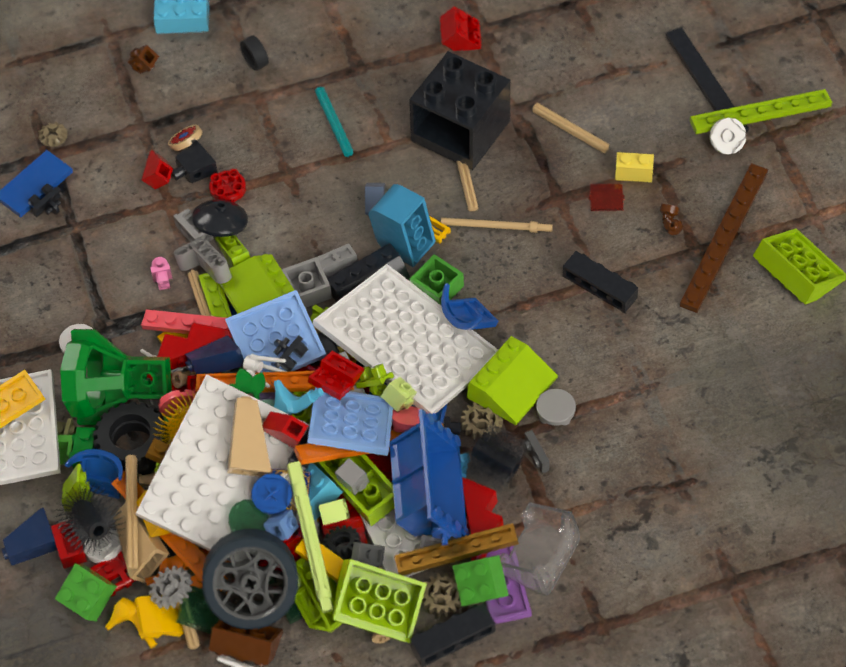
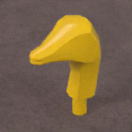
M127 598L120 599L114 606L112 616L105 626L106 629L110 630L124 621H131L136 626L141 639L145 640L150 648L155 647L157 642L153 637L141 636L135 602Z

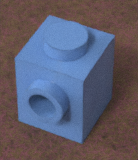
M291 509L272 515L263 524L267 532L279 537L281 540H288L299 528L297 519Z

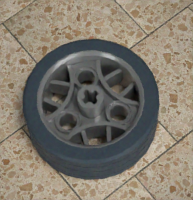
M241 529L222 537L212 546L203 566L202 588L206 603L221 621L236 628L259 629L280 620L291 608L298 590L297 567L294 556L288 546L279 537L259 529ZM244 550L248 558L235 562L233 554ZM249 550H256V551H255L253 554H251V552H250ZM228 557H230V559H231V563L224 562V561H225ZM260 559H266L268 564L262 567L257 562ZM277 565H280L282 571L274 569ZM226 573H233L235 578L226 580L224 575ZM270 576L283 579L282 586H268ZM220 589L227 590L224 596ZM232 592L242 597L236 605L228 600ZM270 593H277V595L272 599ZM255 594H262L264 596L261 601H255L252 597Z

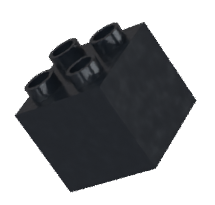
M447 51L409 99L411 141L456 163L460 161L462 164H466L469 169L474 170L510 122L511 79Z

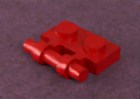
M121 551L113 559L100 562L90 568L110 582L118 577L121 578V581L115 583L117 587L111 597L115 596L119 590L131 587L132 583L136 581L126 575L128 571L124 555Z

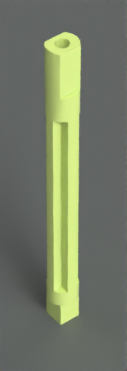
M297 461L287 464V469L317 599L321 603L323 613L333 611L331 604L332 594L301 462Z

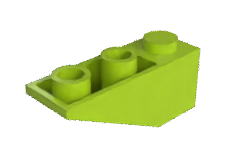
M235 235L214 237L230 268L250 258L249 251Z
M77 464L63 484L62 505L71 504L69 502L72 499L69 495L77 502L76 499L79 497L80 489L81 499L84 490H86L85 500L86 495H89V498L93 495L92 491L89 492L90 484L87 481L86 471L83 472L81 464Z

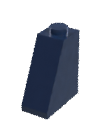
M228 335L185 354L188 360L185 362L186 367L196 377L197 374H214L242 367L244 363L240 348Z
M44 507L35 512L3 539L5 547L1 548L4 559H9L11 566L57 550Z

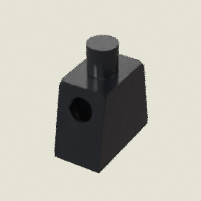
M196 140L175 157L177 168L172 171V176L176 181L185 176L190 183H195L214 173H218L216 161Z

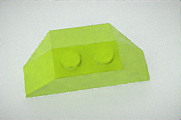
M302 557L296 562L298 590L295 603L309 628L332 632L343 623L332 620L333 611L323 613L321 603L317 599L310 564ZM327 575L332 594L331 604L334 609L337 585Z

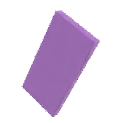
M511 546L489 552L485 558L500 556L509 595L485 601L495 624L532 617L514 547Z

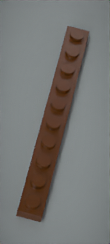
M750 164L680 302V307L698 313L768 174V169Z

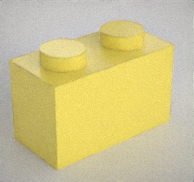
M617 152L615 180L652 182L654 154Z

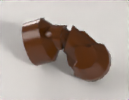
M661 204L660 212L663 215L664 227L670 235L679 234L683 229V224L681 220L673 219V217L678 215L679 207Z

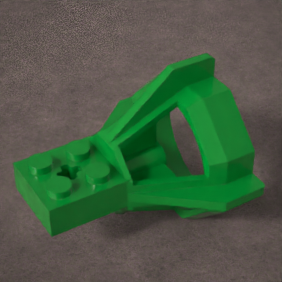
M73 329L71 331V341L66 344L60 368L62 401L71 417H77L78 425H96L98 421H101L100 417L104 413H109L110 408H117L119 404L126 403L130 398L161 399L162 396L172 392L170 357L128 356L95 329ZM148 374H150V375L152 376V378H153L152 381H151L150 378H147V375H148Z

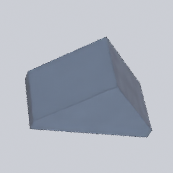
M385 183L366 184L365 215H369V211L385 194Z

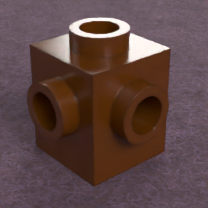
M144 45L132 50L128 63L132 66L133 70L141 74L152 70L159 56L148 45Z

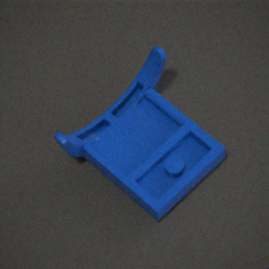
M448 283L444 285L441 307L446 319L454 327L461 330L496 327L499 321L476 298L449 300L450 285Z
M87 449L76 453L65 463L66 467H70L72 464L80 461L83 472L86 471L87 481H89L92 493L96 491V494L101 493L100 495L104 496L109 494L108 497L116 499L121 497V494L111 484L117 477L118 480H122L123 466L116 455L104 450Z

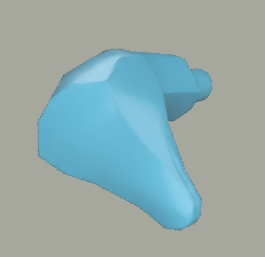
M280 380L274 381V407L289 415L302 412L313 404L318 397L324 395L323 389L318 388L314 391L313 389L309 390L301 397H297Z

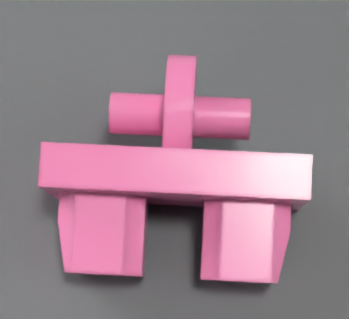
M157 257L152 261V267H150L153 281L157 282L159 290L169 289V279H172L170 266L165 258Z

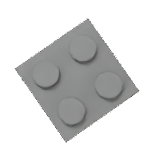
M317 257L281 269L293 289L297 290L305 308L332 298L330 284Z

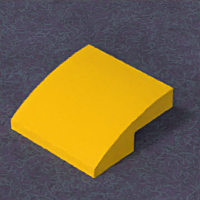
M151 596L136 597L134 599L141 636L159 638L163 634L176 637L184 634L177 604L176 608L170 605L168 610H166L164 607L159 608L150 599Z

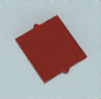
M590 184L589 200L591 201V211H623L625 195H623L622 184Z

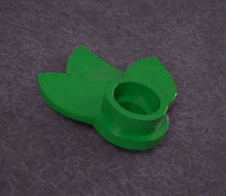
M239 369L237 372L236 384H229L246 394L251 393L258 400L260 399L259 394L265 389L266 385L263 373H258L252 377L244 369Z

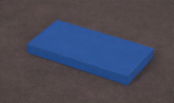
M46 150L0 190V202L19 217H22L31 209V206L28 204V199L36 194L40 199L44 198L45 196L41 193L43 186L48 183L54 188L57 187L73 173V170Z

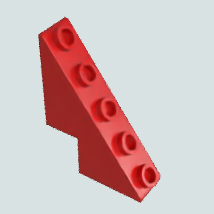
M192 322L188 338L165 334L157 357H170L171 370L179 367L182 368L186 366L185 362L188 361L185 354L227 335L232 340L233 337L228 329Z
M462 477L465 512L468 516L466 517V522L470 533L475 534L504 526L503 517L492 512L498 502L496 490ZM488 553L471 557V561L484 559Z

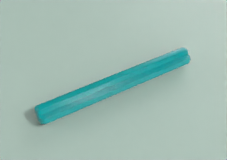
M322 86L316 88L315 94L344 156H352V146L325 88Z

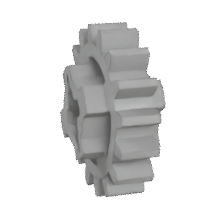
M173 566L172 570L166 567L164 573L159 571L160 576L158 578L154 577L155 583L149 585L152 589L149 591L150 599L159 608L164 607L168 610L170 605L176 608V603L182 604V599L189 597L186 593L192 591L189 585L193 584V581L190 579L191 576L182 567L178 569L176 566Z

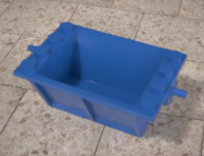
M420 409V423L390 441L396 524L415 537L432 535L433 538L441 539L442 545H448V538L452 536L457 539L470 535L466 522L459 449L461 440L449 428H445L440 420L437 421L435 413H427Z

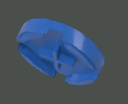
M265 474L253 485L251 491L252 501L255 507L262 513L268 515L279 514L290 505L292 488L281 475Z

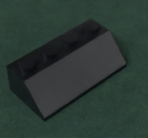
M389 243L330 276L327 280L331 287V295L337 302L386 264L410 281L411 277L401 256Z

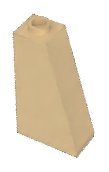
M248 396L237 397L234 404L227 473L262 477L265 474L271 473V466L258 401L252 400Z
M125 502L118 510V512L121 510L122 512L117 514L114 520L122 517L115 524L125 522L123 525L116 526V529H119L117 532L120 534L118 536H120L119 540L126 563ZM138 517V569L128 570L127 568L131 579L145 583V578L150 577L169 555V552L158 536H149L144 520Z

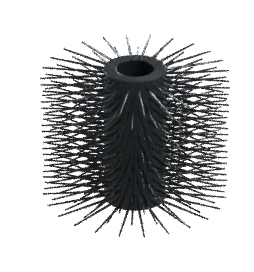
M491 429L492 435L487 432L485 434L483 431L482 437L480 435L479 440L475 442L473 450L470 451L472 452L470 454L472 459L466 465L470 464V468L472 467L475 472L479 471L482 476L486 475L488 479L490 476L494 477L496 484H501L502 482L503 485L507 486L506 483L509 485V479L512 481L511 477L517 474L522 462V454L526 452L521 447L519 449L517 445L521 442L520 445L522 446L523 441L515 443L517 447H514L511 441L508 445L504 437L501 441L495 430Z
M80 489L79 497L76 499L77 502L69 495L74 503L72 505L64 504L63 506L70 507L71 509L67 512H72L67 514L59 513L58 516L70 515L62 517L64 518L62 520L70 519L63 525L73 523L61 532L64 533L67 529L73 528L72 531L65 535V538L71 535L70 533L76 532L73 537L67 540L68 542L72 541L71 539H74V537L79 536L70 546L75 545L81 539L83 540L80 545L87 540L84 548H87V544L89 546V541L91 544L93 540H95V544L96 540H98L97 543H100V541L102 543L103 541L105 542L103 537L108 541L105 537L107 534L115 535V533H111L108 530H119L114 528L108 529V527L111 528V526L115 527L125 523L111 525L112 522L119 521L122 517L111 520L117 514L109 516L119 506L107 512L110 506H114L115 502L104 508L105 504L110 502L112 498H108L106 502L100 504L109 494H105L98 501L97 499L101 493H98L99 495H96L94 499V494L91 498H89V495H86L85 500L86 490H84L81 499ZM61 508V509H57V510H54V511H66V510H63V508Z

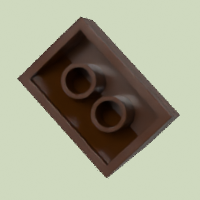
M219 620L212 627L209 651L215 652L219 656H232L238 661L247 660L254 662L258 666H268L275 657L283 629L272 626L259 629H241L232 627Z

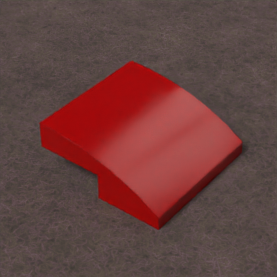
M332 350L321 360L320 367L308 377V383L317 388H322L325 393L340 401L358 381L364 372V368Z

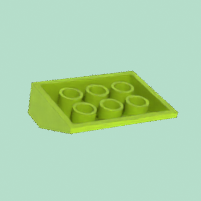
M792 229L762 239L753 255L760 265L764 266L773 277L777 278L787 290L791 291L805 305L817 301L846 280V273L798 229Z
M272 254L253 256L229 269L232 275L231 280L220 284L237 314L295 291Z
M511 336L469 382L467 398L486 409L490 408L493 413L517 425L537 402L539 396L554 383L558 375L527 344Z
M352 559L344 560L338 578L332 620L410 644V638L413 635L427 583Z

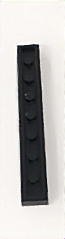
M680 27L667 32V40L713 110L719 111L734 108L735 106L683 28ZM745 124L743 126L746 130L745 133H747L749 131V127L747 126V124Z

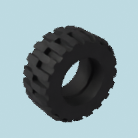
M130 402V404L126 405L121 403L117 408H110L109 413H104L100 417L101 421H98L95 425L96 430L93 432L95 449L104 450L116 455L122 463L123 472L126 470V456L136 455L137 479H139L138 474H151V471L156 468L157 462L145 457L154 438L162 441L161 439L170 437L155 436V434L169 435V433L165 434L157 430L169 431L160 426H167L162 421L164 417L160 412H157L156 408L153 406L148 408V405L142 402L140 404ZM131 431H141L150 435L144 445L133 450H124L115 446L117 440L122 435Z

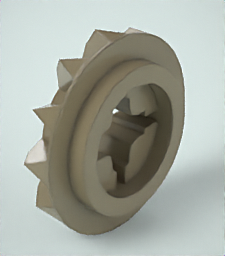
M49 122L47 126L42 125V130L39 131V140L43 145L49 147L61 145L67 139V129L63 124H58L57 122L51 124Z

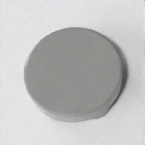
M550 389L539 396L536 410L540 421L544 424L555 426L568 425L575 414L576 404L573 396L567 391Z

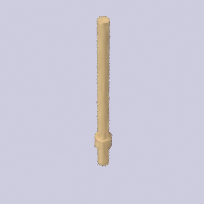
M441 218V223L450 226L530 230L532 233H537V231L552 232L553 224H538L535 221L521 223Z

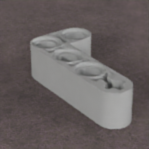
M204 238L196 239L174 251V256L181 271H187L200 265L218 284L226 283L232 278L226 259Z

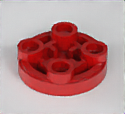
M237 169L214 173L210 177L209 189L214 199L235 202L241 199L246 192L245 179Z

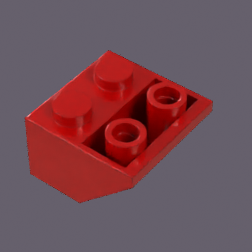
M455 6L440 16L441 44L453 51L479 50L482 48L480 21L477 18L472 17Z

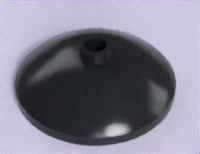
M212 199L201 203L194 209L192 221L195 227L205 234L227 237L236 235L246 228L248 215L235 202L224 199Z

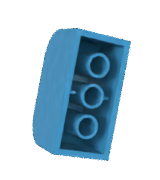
M393 184L368 213L378 244L384 247L390 243L399 253L403 262L413 268L436 242L424 197L401 185Z

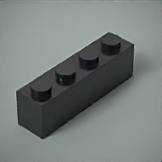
M575 251L563 265L562 276L623 313L638 298V287L633 282L623 279L616 272H611L602 264L591 260L585 254Z
M484 603L473 605L462 614H455L443 623L434 624L431 629L425 632L414 634L410 638L411 649L421 667H425L496 632L495 621Z

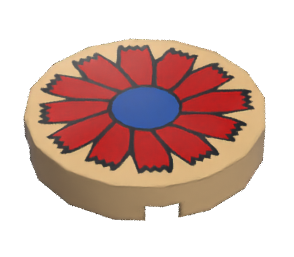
M198 125L186 127L176 133L169 140L168 145L171 150H183L192 144L191 141L194 138L198 140L201 137L202 130Z

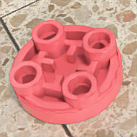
M410 406L408 409L404 408L399 412L394 409L392 413L393 430L396 432L407 431L420 423V409L414 406Z

